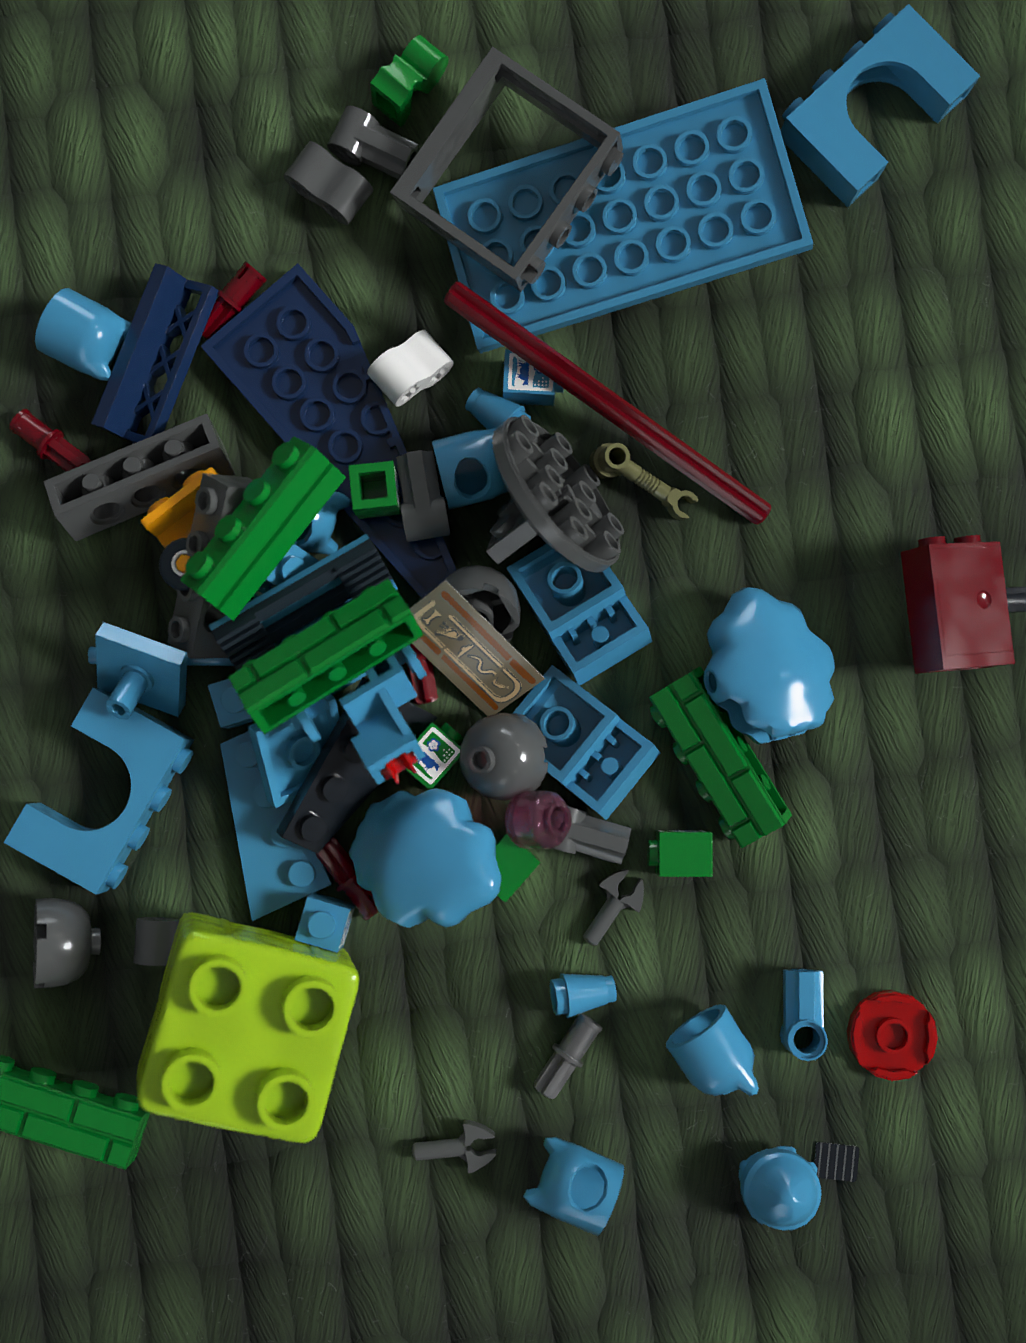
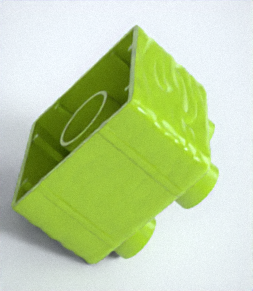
M195 912L184 913L179 920L157 1005L138 1064L136 1080L139 1105L144 1110L156 1115L187 1120L221 1129L298 1143H306L314 1139L323 1121L340 1052L359 988V975L346 949L342 947L336 953L294 940L295 936L270 929L230 922L227 919Z

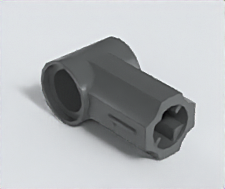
M346 106L327 144L328 149L339 159L356 166L361 165L363 162L397 179L402 176L419 151L417 143L381 127L372 115L355 106Z
M418 450L406 452L404 455L396 457L399 483L404 502L401 504V513L407 542L450 535L445 499L440 494L433 451Z
M550 801L538 841L539 844L571 854H576L577 851L608 862L622 864L630 839V827L588 816L586 811ZM569 824L568 833L565 838H562L561 835L565 831L566 825ZM557 832V839L554 841H550L549 837L553 836Z

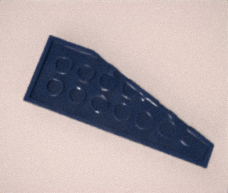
M297 263L203 343L201 348L284 443L289 442L295 436L312 445L346 476L336 492L346 495L351 500L350 506L343 510L362 532L367 534L376 548L422 599L438 587L447 576L456 571V567L443 537L407 542L402 513L401 515L358 519L354 513L348 465L393 461L397 470L396 457L404 455L407 451L380 388L367 374L370 363L354 326ZM398 476L400 504L404 502Z

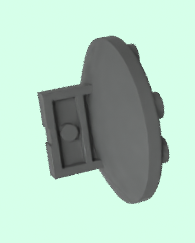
M526 415L510 417L499 425L493 433V451L501 477L511 498L496 513L499 517L490 530L493 536H491L486 552L499 564L536 535H539L555 551L587 571L603 572L616 563L621 552L619 537L624 534V529L620 521L610 513L608 506L597 489L600 485V480L593 469L587 464L581 466L572 456L571 445L561 433L556 432L551 435L541 426L532 422Z

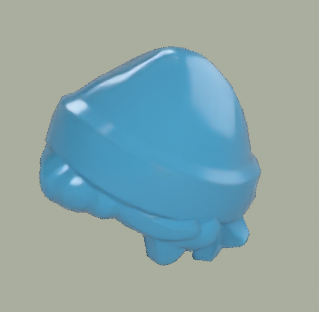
M778 1146L772 1149H765L756 1152L740 1163L738 1174L742 1199L751 1216L759 1224H765L779 1230H794L806 1225L815 1216L821 1201V1186L817 1176V1166L814 1162H808L798 1155L795 1148L792 1146Z

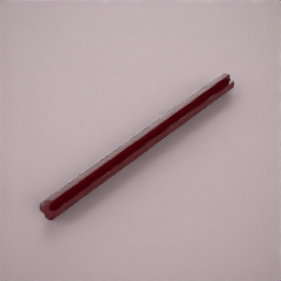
M458 281L451 286L444 298V303L753 524L758 525L767 518L771 511L770 503L467 286Z

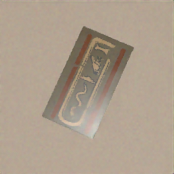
M446 580L410 608L424 636L412 644L486 716L498 713L545 679Z

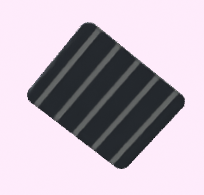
M823 1142L816 1143L814 1164L817 1166L818 1178L855 1182L857 1180L859 1147Z

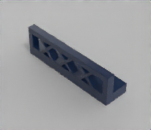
M155 263L91 424L133 443L142 441L165 430L219 290L211 285L187 280L170 267ZM191 293L201 295L196 309L186 314L185 308ZM182 333L183 342L180 349L171 354L169 348L173 339ZM166 373L168 379L164 389L155 394L154 386L157 379ZM150 413L152 419L146 435L136 433L142 417Z

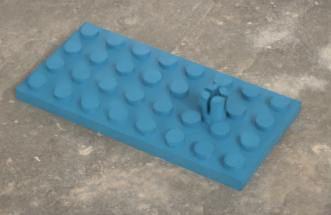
M765 78L615 127L614 129L621 134L622 153H624L620 165L611 176L605 174L596 187L598 192L591 206L585 212L579 211L570 223L572 229L566 241L561 247L552 248L544 260L546 265L540 277L533 284L527 283L522 292L447 241L458 281L535 336L813 249V240ZM582 138L434 187L433 191L440 216L514 267L598 148ZM470 322L479 353L503 347L501 343Z

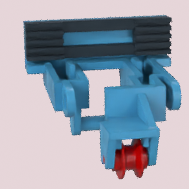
M367 534L248 602L234 621L224 616L209 625L217 643L226 656L229 657L236 670H240L247 661L260 658L281 645L282 641L288 636L299 634L320 621L327 612L337 610L359 597L366 588L376 586L388 578L395 589L398 590L392 580L376 547ZM410 645L330 694L333 696L362 679V677H369L370 682L339 701L359 732V735L352 738L351 741L367 770L378 785L390 778H393L398 785L399 773L408 769L416 774L417 772L413 764L426 756L398 710V707L418 696L401 665L407 663L411 672L415 673L419 680L427 676ZM324 697L289 720L296 730L303 727L311 741L315 743L321 739V735L312 719L331 707Z

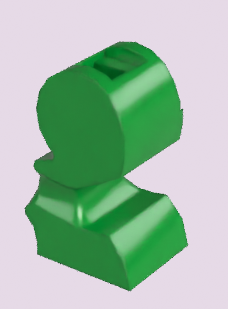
M422 35L414 37L406 46L402 55L399 57L395 54L390 65L382 66L370 82L372 104L402 128L412 111V93L417 90L428 94L435 87L446 70L449 60L448 56L427 41Z

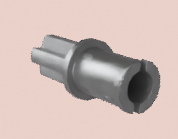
M583 1013L577 1015L576 1020L560 1044L554 1043L552 1046L555 1051L534 1082V1087L538 1092L547 1098L554 1099L557 1097L576 1066L580 1068L583 1066L582 1057L598 1033L603 1029L598 1023Z

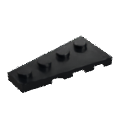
M362 677L356 690L370 682V680ZM409 701L398 707L399 712L416 740L431 722L438 718ZM345 709L276 831L282 838L317 854L378 786L351 741L352 738L359 735V732Z

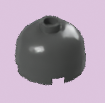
M474 565L462 567L446 577L445 580L508 642L513 638V631L519 627L520 604L515 587L503 573L491 567Z
M498 713L484 717L468 729L460 744V758L458 760L461 773L468 785L483 797L506 801L528 796L541 785L547 773L548 762H544L545 753L543 749L547 747V742L537 724L522 714Z
M58 898L36 899L33 935L34 989L68 985L85 973L88 969L91 955L100 954V928H91L89 914L81 905L73 901Z

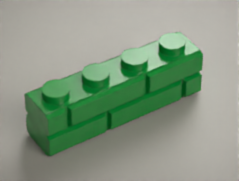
M293 436L289 442L281 444L274 451L272 464L261 478L254 479L247 485L243 493L244 499L235 511L224 516L217 523L214 530L215 536L204 550L196 552L190 557L185 567L186 572L180 581L234 621L341 485L346 476L315 447Z
M388 578L376 586L366 588L359 597L341 608L327 612L320 621L299 634L288 636L282 641L281 645L260 658L247 661L240 670L228 678L238 693L246 711L261 731L266 734L421 638L424 634L409 607Z
M699 666L651 695L649 699L653 705L650 706V712L655 722L661 728L667 727L676 741L673 743V750L679 761L683 765L690 764L698 777L696 787L701 797L707 803H714L721 815L718 820L725 836L730 840L736 839L739 846L743 848L784 826L791 818L792 813L743 734L732 728L727 712L716 705L709 697L703 680L704 671Z
M0 1054V1131L124 1170L135 1160L150 1112L144 1110L139 1105L136 1096L127 1093H116L114 1097L99 1093V1086L92 1082L74 1080L72 1084L57 1080V1073L50 1069L32 1067L30 1071L14 1066L15 1060L13 1058Z

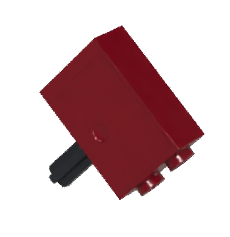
M968 535L954 538L953 543H946L945 536L919 539L917 548L900 552L915 674L983 669L1015 664L1009 613L1026 612V586H1005L1000 541L981 542L980 535Z

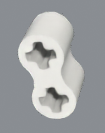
M424 329L412 335L401 345L382 353L370 365L367 374L392 403L398 407L409 401L421 390L429 388L441 380L452 368L454 362Z

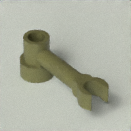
M605 443L597 447L590 455L589 465L598 478L611 479L618 475L624 476L659 499L667 507L669 514L674 519L684 520L689 518L687 514L681 512L678 508V500L680 498L685 499L691 504L698 502V498L693 492L687 490L680 491L675 487H670L631 461L629 450L621 443ZM609 453L615 456L616 464L610 461Z

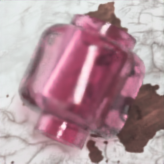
M526 791L517 794L511 799L505 812V827L508 836L515 845L525 849H552L559 846L566 838L572 822L571 812L563 798L551 791Z

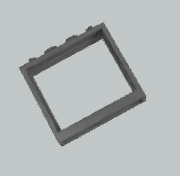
M492 46L390 193L400 208L522 292L527 283L533 284L540 277L546 265L544 260L552 248H559L566 241L572 229L570 223L579 211L585 212L591 206L598 192L596 187L605 174L611 176L620 165L624 155L622 153L621 134ZM505 86L598 148L514 267L423 204L425 198Z

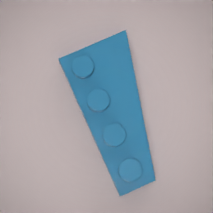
M249 731L220 745L251 920L254 921L333 884V881L315 852L282 838L276 832L293 801L278 808H274L267 802Z

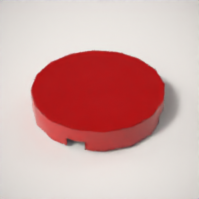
M895 990L874 992L861 1000L851 1013L847 1027L849 1049L857 1062L874 1076L891 1081L909 1079L919 1073L918 1070L923 1068L925 1064L928 1065L933 1058L938 1040L935 1021L925 1006L913 996Z

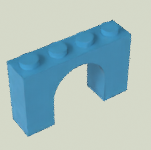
M909 4L896 16L892 12L888 13L872 32L874 36L866 44L861 40L858 41L842 60L844 64L836 72L828 69L813 85L812 89L814 92L805 101L801 97L797 98L782 115V118L785 120L781 128L784 143L847 207L878 180L888 164V161L852 124L846 103L849 92L869 82L893 84L904 90L938 124L969 94L980 78V75Z
M92 688L71 727L115 751L126 764L131 779V792L125 809L109 825L100 829H93L72 821L42 803H28L24 806L4 841L10 847L95 895L109 891L110 888L116 889L123 880L128 870V866L124 862L131 850L137 851L147 838L150 828L146 824L154 811L160 812L167 803L172 792L168 785L176 772L181 774L188 766L193 756V751L189 748L194 741L189 736L135 707L129 719H120L111 715L106 709V701L112 693L98 688Z

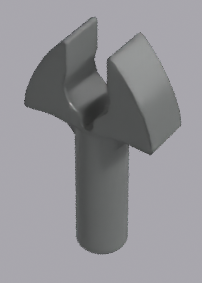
M625 868L611 873L598 883L600 887L606 890L607 900L583 934V938L588 944L593 946L599 944L622 909L632 907L638 913L640 912L644 896V884L641 878L638 879L630 894L622 895L618 899V885L628 873V869Z
M464 1120V1132L458 1138L415 1142L412 1146V1156L415 1161L460 1157L468 1163V1173H472L487 1165L496 1156V1149L480 1152L473 1149L470 1145L478 1138H494L495 1132L481 1123Z

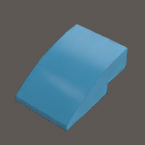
M548 544L543 545L507 567L508 573L579 686L652 642L649 627L626 596L623 585L610 567L599 573L587 571L566 559Z
M551 665L543 675L545 679L534 686L513 713L522 714L532 720L545 736L547 747L543 749L545 753L544 762H548L547 773L607 820L661 752L652 742L620 719L615 712L555 666Z

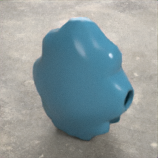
M742 588L733 593L723 613L712 621L707 632L712 657L705 669L703 680L709 697L716 705L727 712L732 728L748 736L756 744L779 741L820 727L824 723L826 712L834 701L829 681L835 670V662L830 647L809 630L801 610L795 605L780 601L764 590L757 588Z
M433 788L417 796L407 791H398L385 800L369 806L365 818L357 828L356 837L351 844L349 855L354 863L358 885L365 890L372 891L375 906L383 917L407 928L429 919L435 924L447 928L459 924L471 912L490 904L500 893L502 877L496 860V839L489 827L482 823L473 822L467 800L446 790Z

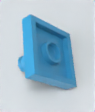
M103 622L95 634L97 688L112 693L106 701L107 711L117 718L129 719L136 705L141 703L179 717L186 701L187 652Z
M329 694L325 697L331 708L312 719L321 735V739L315 743L311 741L303 727L296 730L290 720H287L266 734L261 731L256 723L248 726L267 802L274 808L294 800L340 718L336 699Z

